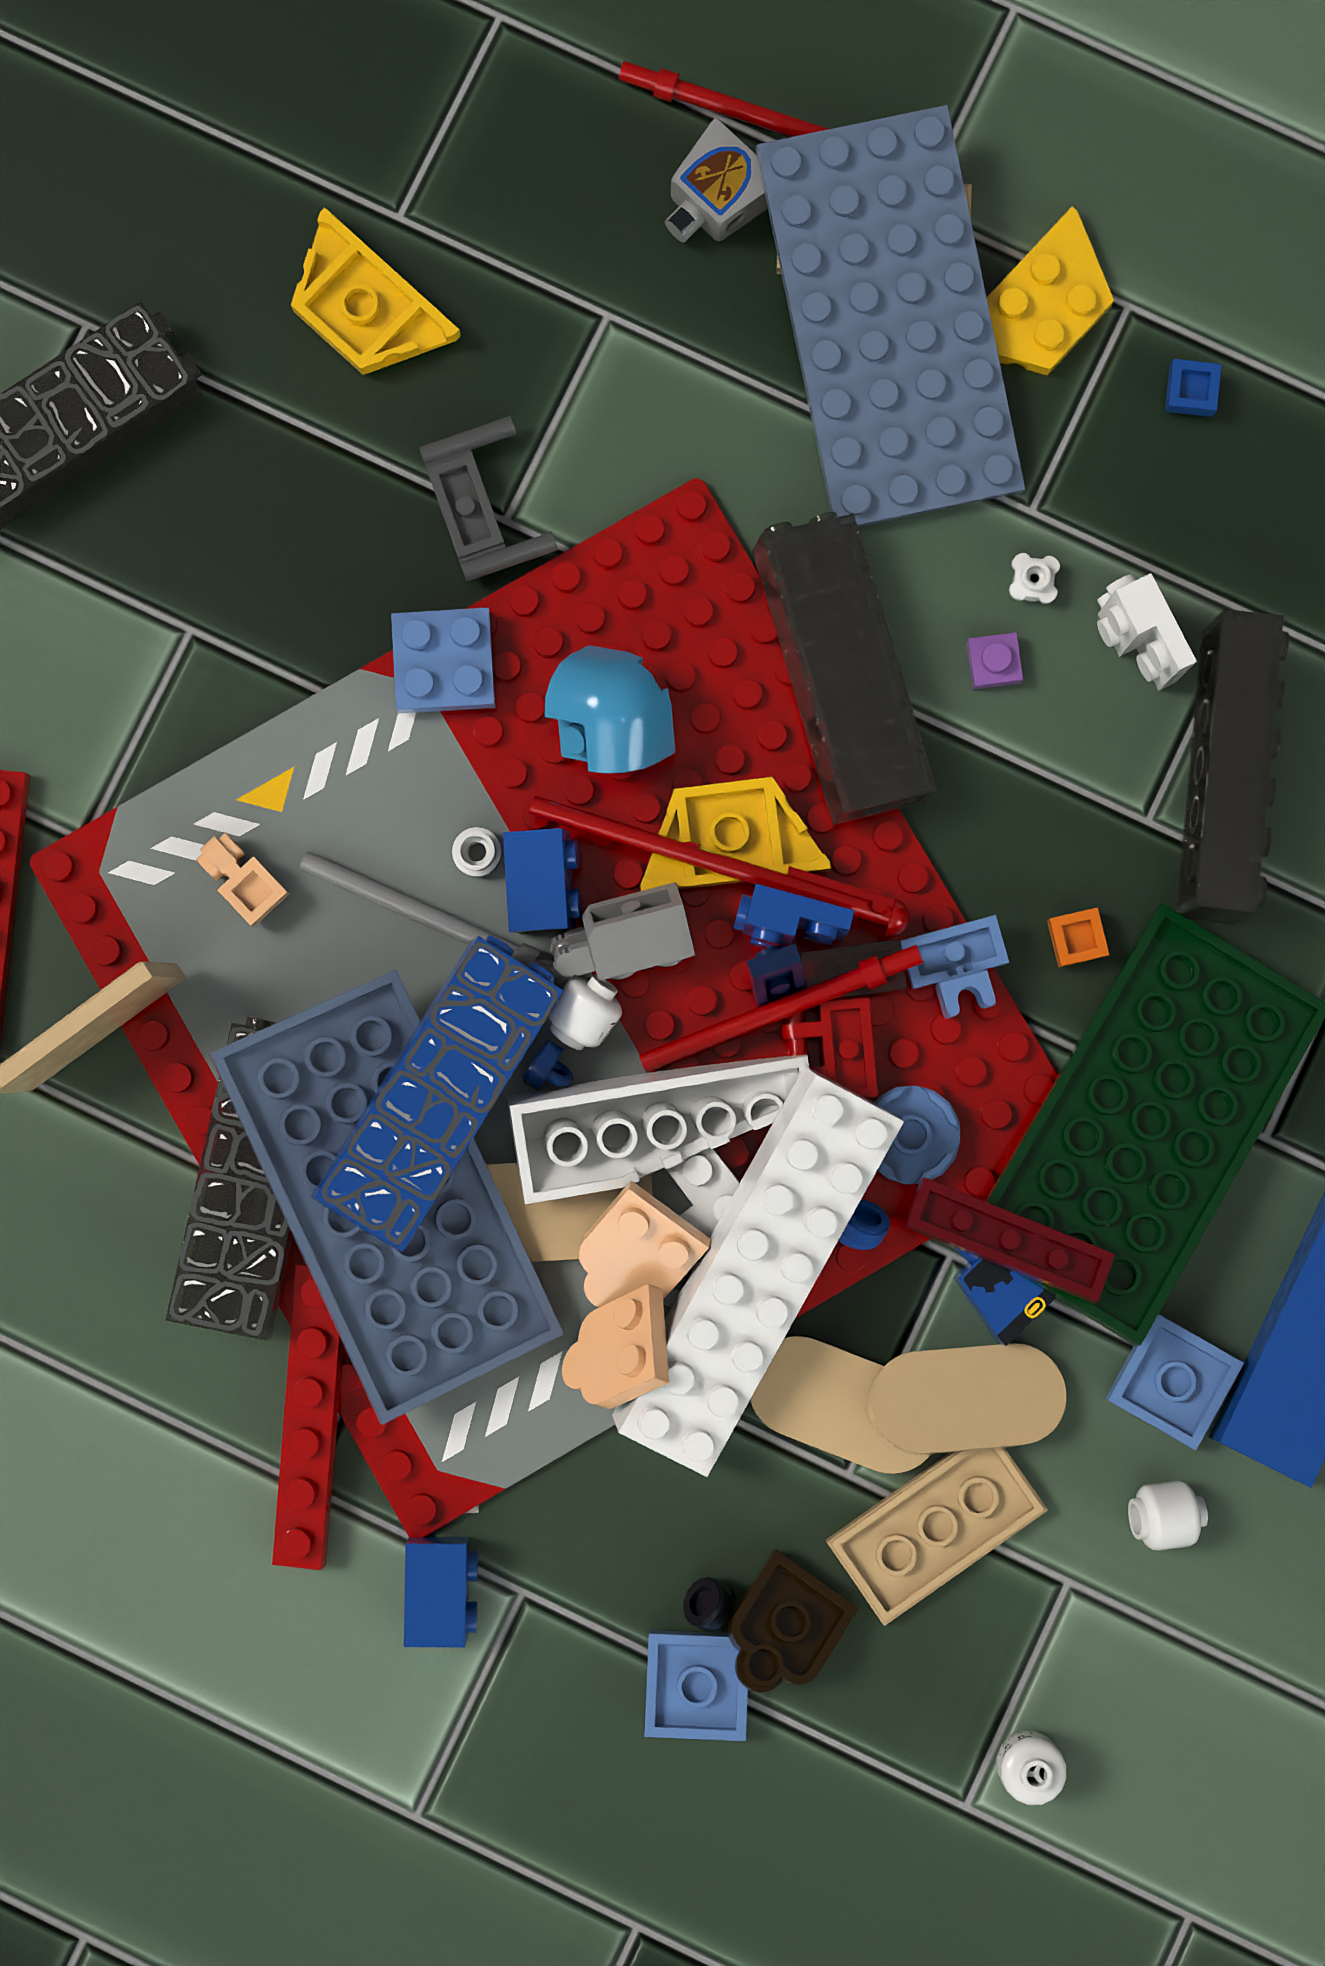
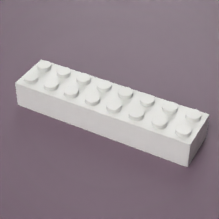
M804 1066L711 1234L709 1249L695 1263L665 1318L669 1383L616 1407L612 1417L620 1434L708 1477L904 1121L887 1109Z

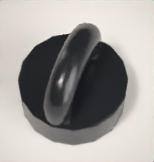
M700 1578L691 1585L684 1598L683 1612L685 1619L691 1625L707 1632L719 1630L725 1625L732 1614L735 1606L734 1591L726 1584L714 1578Z

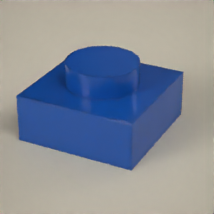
M1173 359L1169 365L1165 412L1213 417L1217 411L1222 364Z

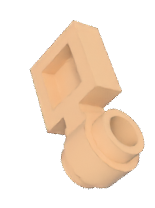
M224 833L219 839L214 835L200 848L202 854L196 860L216 881L222 875L229 877L218 889V892L250 926L255 927L290 894L254 856L241 867L242 863L239 860L246 853L227 833Z

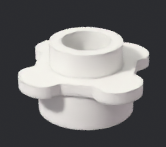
M1026 553L1016 555L1011 563L1012 568L1015 570L1013 583L1009 587L1011 597L1017 601L1040 600L1044 604L1052 602L1057 596L1054 579L1055 574L1060 569L1058 560L1053 556L1037 559L1030 558ZM1036 574L1039 577V581L1032 582L1030 576Z

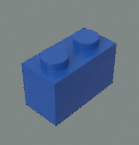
M563 828L503 832L509 932L529 933L575 929L576 918H582L583 914L581 890L574 889L573 869H579L580 851L577 839H571L570 831Z
M409 1537L405 1544L404 1647L465 1648L468 1633H477L478 1602L468 1601L469 1581H478L479 1554L478 1550H469L470 1537Z

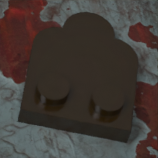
M778 1550L772 1551L728 1622L730 1642L739 1651L735 1659V1672L738 1680L748 1690L758 1693L773 1690L781 1682L791 1686H798L812 1681L820 1673L859 1608Z

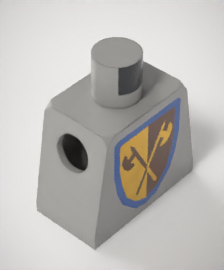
M715 118L671 180V198L679 207L665 220V225L671 234L683 243L700 227L718 242L723 241L768 209L757 155L719 119Z

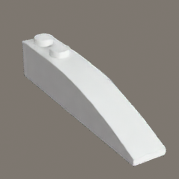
M805 1054L695 1066L506 1096L525 1204L624 1188L631 1180L636 1183L640 1181L639 1178L662 1168L668 1169L684 1162L683 1159L708 1148L712 1150L730 1142L729 1139L752 1129L758 1130L772 1124L804 1066L809 1067L808 1056Z

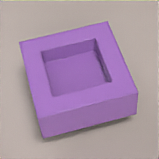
M1016 632L968 638L966 647L973 690L1021 684L1023 674Z

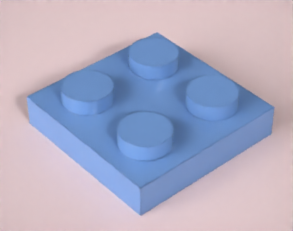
M489 608L391 613L395 696L398 714L496 708Z
M1158 1314L1141 1346H1133L1105 1399L1196 1451L1244 1363Z
M649 1630L644 1737L746 1741L748 1689L737 1678L735 1659L739 1651L730 1642L728 1633Z

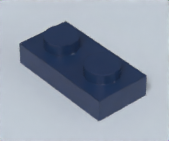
M795 944L784 948L782 946L765 948L758 952L755 958L747 961L757 1008L805 989L802 961Z

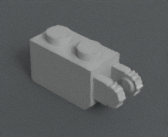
M676 882L588 905L582 914L584 926L565 931L564 934L560 932L559 935H555L554 939H551V948H549L550 954L554 956L553 967L560 976L563 975L567 978V976L572 977L574 974L579 976L596 971L599 981L609 978L616 980L624 979L633 975L635 971L654 966L669 967L680 963L685 958L695 956L684 906Z

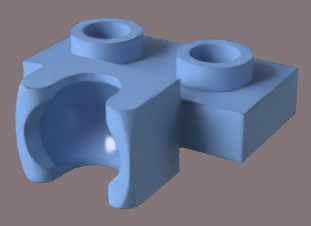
M996 915L898 942L900 951L917 944L924 963L906 970L911 990L936 984L935 989L943 1016L946 1019L952 1018L959 1013L958 995L961 990L971 991L975 995L980 1008L985 1009L995 1005V995L987 969L1009 963Z

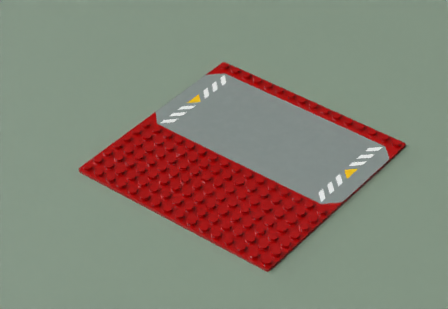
M694 478L465 608H489L496 708L398 714L396 710L393 650L32 855L30 858L32 870L100 990L138 962L177 963L187 977L121 1025L203 1173L221 1174L207 1170L204 1166L210 1134L215 1125L221 1124L225 1127L234 1128L237 1135L245 1132L243 1127L225 1124L216 1120L212 1113L214 1099L218 1097L217 1091L221 1079L209 1054L227 1046L232 1028L244 1027L260 1031L394 970H397L421 1021L468 946L466 943L301 870L300 864L307 851L520 947L523 943H526L541 950L542 957L554 961V956L550 954L549 950L551 948V939H554L555 935H559L560 932L564 934L568 930L529 933L509 932L503 832L557 828L570 831L571 839H577L579 844L580 866L579 869H573L574 889L581 890L583 913L590 904L640 892V884L652 853L530 815L529 810L534 796L658 834L666 816L674 789L773 777L786 796L785 799L794 812H797L822 854H825L830 861L831 869L829 871L813 874L892 899H898L905 904L909 911L908 926L902 933L896 936H884L886 926L853 916L850 930L843 940L835 939L832 941V945H824L803 938L804 930L797 929L790 945L795 944L801 958L805 988L859 967L858 962L878 955L879 959L896 953L900 951L898 942L901 940L967 923L898 807L866 815L856 812L854 809L852 817L842 821L837 818L827 790L829 782L838 777L847 782L851 773L864 769L871 770L874 766L869 761L863 767L829 774L817 771L810 749L812 737L821 730L848 722L833 723L825 720V725L822 727L808 728L797 693L799 689L809 685L814 686L817 690L823 680H807L806 682L799 683L792 680L789 676L783 645L797 637L794 635L789 638H783L778 632L771 608L773 596L762 585L758 571L703 480ZM776 603L775 605L785 633H791L789 624ZM800 642L788 646L792 671L797 678H804L806 658L809 665V677L819 675L818 672L812 673L815 667L804 648L799 649L795 653V648L802 646ZM588 645L625 651L644 658L642 666L652 674L659 688L668 689L672 705L675 753L644 769L623 773L588 772L587 762L562 757L558 720L545 717V697L550 679L558 665L570 654ZM824 685L821 695L826 714L834 719L844 717L826 685ZM812 689L804 691L802 693L804 708L812 725L821 723V718ZM848 727L825 733L824 735L845 747ZM851 730L848 750L865 760L867 754ZM819 737L815 741L814 746L818 761L823 769L828 770L859 764V762L849 757L823 737ZM819 741H822L824 744L818 747ZM828 745L832 747L835 751H837L839 754H841L843 757L829 750L827 748ZM846 761H852L851 763L840 764ZM868 773L855 776L851 781L856 805L864 810L875 808L876 801L884 793L885 784ZM866 776L867 778H869L875 783L880 784L881 786L879 787L869 781L860 778ZM841 782L833 783L832 790L839 810L844 809L841 815L849 814V807ZM889 791L884 795L879 807L895 802H890L893 798ZM860 805H869V807L863 808ZM473 827L484 828L492 832L498 838L502 849L501 860L496 869L488 875L473 877L463 873L456 866L452 856V847L455 839L460 833ZM224 833H227L246 853L239 860L242 863L241 867L254 856L290 893L255 927L250 926L218 892V889L229 877L222 875L216 881L196 860L202 854L200 848L214 835L219 839ZM475 844L469 850V857L472 861H481L486 855V848L483 844ZM737 882L678 890L684 906L695 956L685 958L673 966H654L635 971L633 975L624 979H606L618 991L614 997L621 1005L622 1015L599 1046L594 1048L585 1046L582 1050H576L566 1045L550 1030V1026L553 1023L548 1015L474 1136L486 1165L517 1163L506 1096L537 1091L523 1082L524 1079L522 1077L545 1041L551 1040L564 1048L558 1061L570 1069L573 1074L571 1085L644 1074L646 1072L641 1064L640 1054L757 1008L747 961L755 958L756 954L763 950V948L750 944L752 936L742 934L743 931L733 929L742 894L752 896L755 885L747 882ZM576 918V928L583 927L582 918ZM994 968L987 969L995 995V1005L985 1009L980 1008L975 995L971 991L961 990L958 995L960 1011L956 1016L949 1019L943 1016L935 989L936 984L911 990L906 970L887 977L888 983L871 990L865 986L832 999L843 1000L869 997L878 1097L896 1087L918 1086L936 1091L951 1104L960 1124L959 1149L956 1159L942 1175L932 1180L985 1201L1058 1077V1074ZM594 971L579 976L590 979L593 974L597 975V973ZM553 983L554 985H556V986L559 987L560 989L563 988V987H561V986H559V985ZM819 1005L804 1010L805 1022L820 1021ZM785 1018L650 1072L788 1056L787 1040H782L781 1025L786 1024ZM244 1031L236 1032L233 1042H236L244 1037H247L252 1033ZM238 1033L246 1034V1035L236 1036ZM808 1038L809 1067L824 1066L822 1038ZM544 1080L538 1090L556 1088L557 1086ZM223 1086L222 1093H225L226 1090ZM229 1097L219 1102L218 1113L220 1117L240 1121L238 1117L223 1115V1113L236 1114L231 1101H229ZM878 1097L866 1098V1099H868V1100H870V1101H872V1102H875V1100H876ZM229 1101L225 1106L222 1107L223 1103ZM772 1124L758 1130L752 1129L729 1139L730 1142L714 1148L740 1182ZM221 1129L217 1130L213 1141L209 1166L219 1169L224 1168L234 1139L231 1132ZM221 1134H223L226 1139H221ZM246 1135L240 1140L234 1159L235 1167L237 1170H246L255 1175L266 1177L263 1173L238 1165L239 1162L250 1164L255 1169L262 1170ZM211 1163H214V1164H216V1165H221V1166H219V1167H218V1166H213V1165H211ZM230 1166L226 1173H222V1175L266 1185L273 1195L268 1182L256 1180L244 1174H236ZM665 1168L651 1173L653 1197L678 1215H681L693 1205ZM876 1171L861 1199L877 1204L889 1218L890 1226L882 1243L873 1249L859 1250L850 1248L838 1240L796 1318L931 1239L903 1227L919 1183L905 1185L886 1179ZM207 1178L210 1184L213 1182L221 1183V1185L211 1187L227 1215H231L229 1216L231 1220L236 1214V1182L219 1178ZM241 1184L242 1193L250 1186ZM254 1188L246 1194L240 1203L241 1213L235 1220V1223L253 1226L262 1224L265 1219L268 1196L263 1189ZM276 1200L270 1230L280 1232L285 1217ZM287 1226L285 1235L281 1237L268 1234L266 1227L259 1230L234 1227L238 1232L244 1231L271 1238L282 1246L284 1258L279 1281L267 1286L291 1327L296 1264L305 1263L289 1226ZM242 1236L243 1244L250 1255L268 1243ZM272 1245L252 1259L256 1262L265 1255L266 1258L257 1263L256 1267L263 1279L267 1281L275 1276L279 1257L278 1249ZM273 1249L275 1256L269 1253V1251ZM579 1259L531 1262L563 1330V1335L383 1425L379 1423L343 1345L338 1412L410 1538L425 1537L615 1425L612 1414L616 1407L605 1409L588 1403L583 1398L581 1391L572 1389L565 1384L562 1376V1365L565 1355L570 1347L578 1341L582 1322L590 1312L598 1308L585 1295L584 1281L588 1272L584 1270ZM692 1270L664 1298V1318H666Z

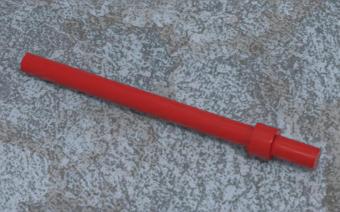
M623 61L620 69V81L653 91V97L671 103L675 98L789 137L829 129L681 80L679 73L664 68L657 72Z
M916 944L879 959L878 955L858 962L859 967L642 1053L639 1055L641 1064L645 1072L648 1073L859 988L867 986L871 990L888 983L887 977L924 963L921 953Z

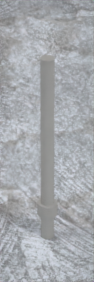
M309 851L306 852L301 861V870L468 945L471 940L478 936L486 940L488 935L493 936L514 950L511 955L512 958L526 967L530 963H535L545 968L556 977L554 983L561 987L572 978L571 976H567V978L563 975L560 976L553 967L554 961L542 957L541 950L526 943H523L520 947Z

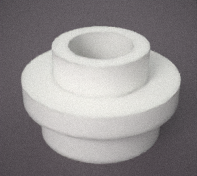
M473 827L463 831L455 839L452 847V856L456 866L463 873L473 877L488 875L496 869L501 860L502 849L498 838L492 832L484 828ZM475 844H483L486 848V855L481 861H472L469 857V850Z

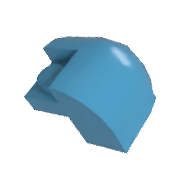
M588 645L570 654L558 665L550 679L546 693L545 717L558 720L562 757L587 762L588 772L623 773L644 769L675 753L672 705L668 689L659 688L652 674L642 666L644 658L625 651Z

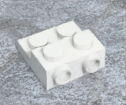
M1150 573L1136 580L1133 574H1129L1106 587L1108 593L1097 600L1101 607L1098 613L1100 620L1097 621V627L1103 641L1108 647L1114 646L1119 657L1137 648L1139 655L1136 657L1138 667L1148 682L1154 681L1158 691L1176 683L1197 661L1154 577Z

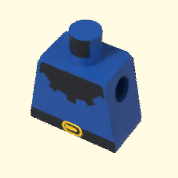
M955 1248L968 1263L953 1278L999 1344L1007 1346L1056 1298L1012 1270Z

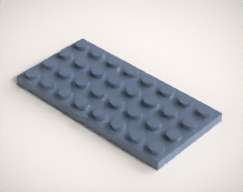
M948 105L757 144V159L835 532L1022 493L1025 490Z
M397 970L382 975L209 1054L379 1423L382 1425L564 1334L474 1138L403 1252L393 1249L310 1198L420 1023Z

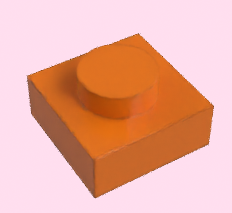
M1098 907L1047 920L1058 968L1109 956Z

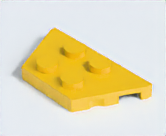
M1073 206L987 297L1000 363H1016L1023 366L1025 370L1047 376L1111 308L1114 302L1079 213Z
M325 207L321 210L317 219L319 226L312 249L308 248L303 264L304 274L302 280L297 283L291 302L293 312L362 375L450 344L460 338L461 334L458 327Z
M773 777L674 789L666 816L658 833L659 835L682 842L691 841L701 844L700 850L709 853L730 856L787 874L789 866L810 873L825 872L831 869L829 859L825 854H822L797 812H794L786 801V796ZM652 853L640 888L643 891L676 882L678 890L743 881Z

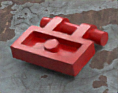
M869 997L831 1000L819 1004L820 1021L805 1022V1011L785 1018L786 1024L781 1025L782 1040H787L788 1056L805 1054L808 1056L807 1039L821 1037L824 1066L809 1068L864 1098L878 1097Z

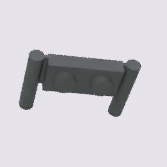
M511 416L419 447L466 582L558 550L552 532L509 547L505 546L473 457L472 449L516 435Z

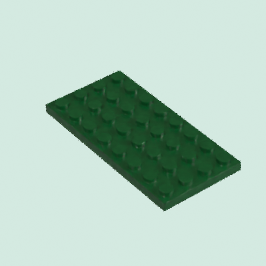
M1163 903L1157 906L985 1200L987 1203L1114 1253L1115 1256L1099 1301L1091 1303L1022 1274L1019 1275L1132 1345L1141 1346L1325 1019V1002Z

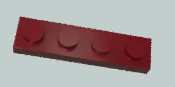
M925 1177L920 1180L903 1226L1091 1303L1099 1301L1115 1256L1114 1253Z

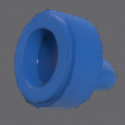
M551 1040L545 1041L522 1077L524 1079L523 1082L537 1091L544 1080L557 1087L565 1088L571 1085L573 1081L572 1072L566 1065L558 1061L564 1048Z
M861 1199L839 1241L853 1249H873L882 1243L890 1226L889 1218L877 1204Z

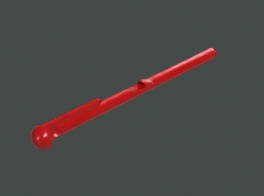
M534 796L529 814L753 885L759 884L855 910L853 916L886 926L884 936H896L902 933L909 923V911L905 904L898 899H892L790 866L788 867L787 874L730 856L709 853L700 850L701 844L675 840L539 796Z

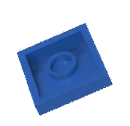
M756 884L752 896L742 894L733 929L743 931L742 934L752 936L750 944L763 949L771 946H789L795 937L797 929L804 930L803 938L824 945H832V941L835 939L842 941L850 930L855 910Z

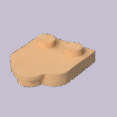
M631 1180L583 1236L579 1249V1261L584 1270L588 1272L584 1281L585 1295L593 1305L599 1308L646 1284H651L662 1289L664 1300L709 1249L711 1239Z
M646 1284L593 1310L582 1322L578 1341L570 1347L565 1355L562 1365V1376L565 1384L572 1389L581 1391L583 1398L588 1403L605 1409H612L669 1383L663 1292L661 1288Z

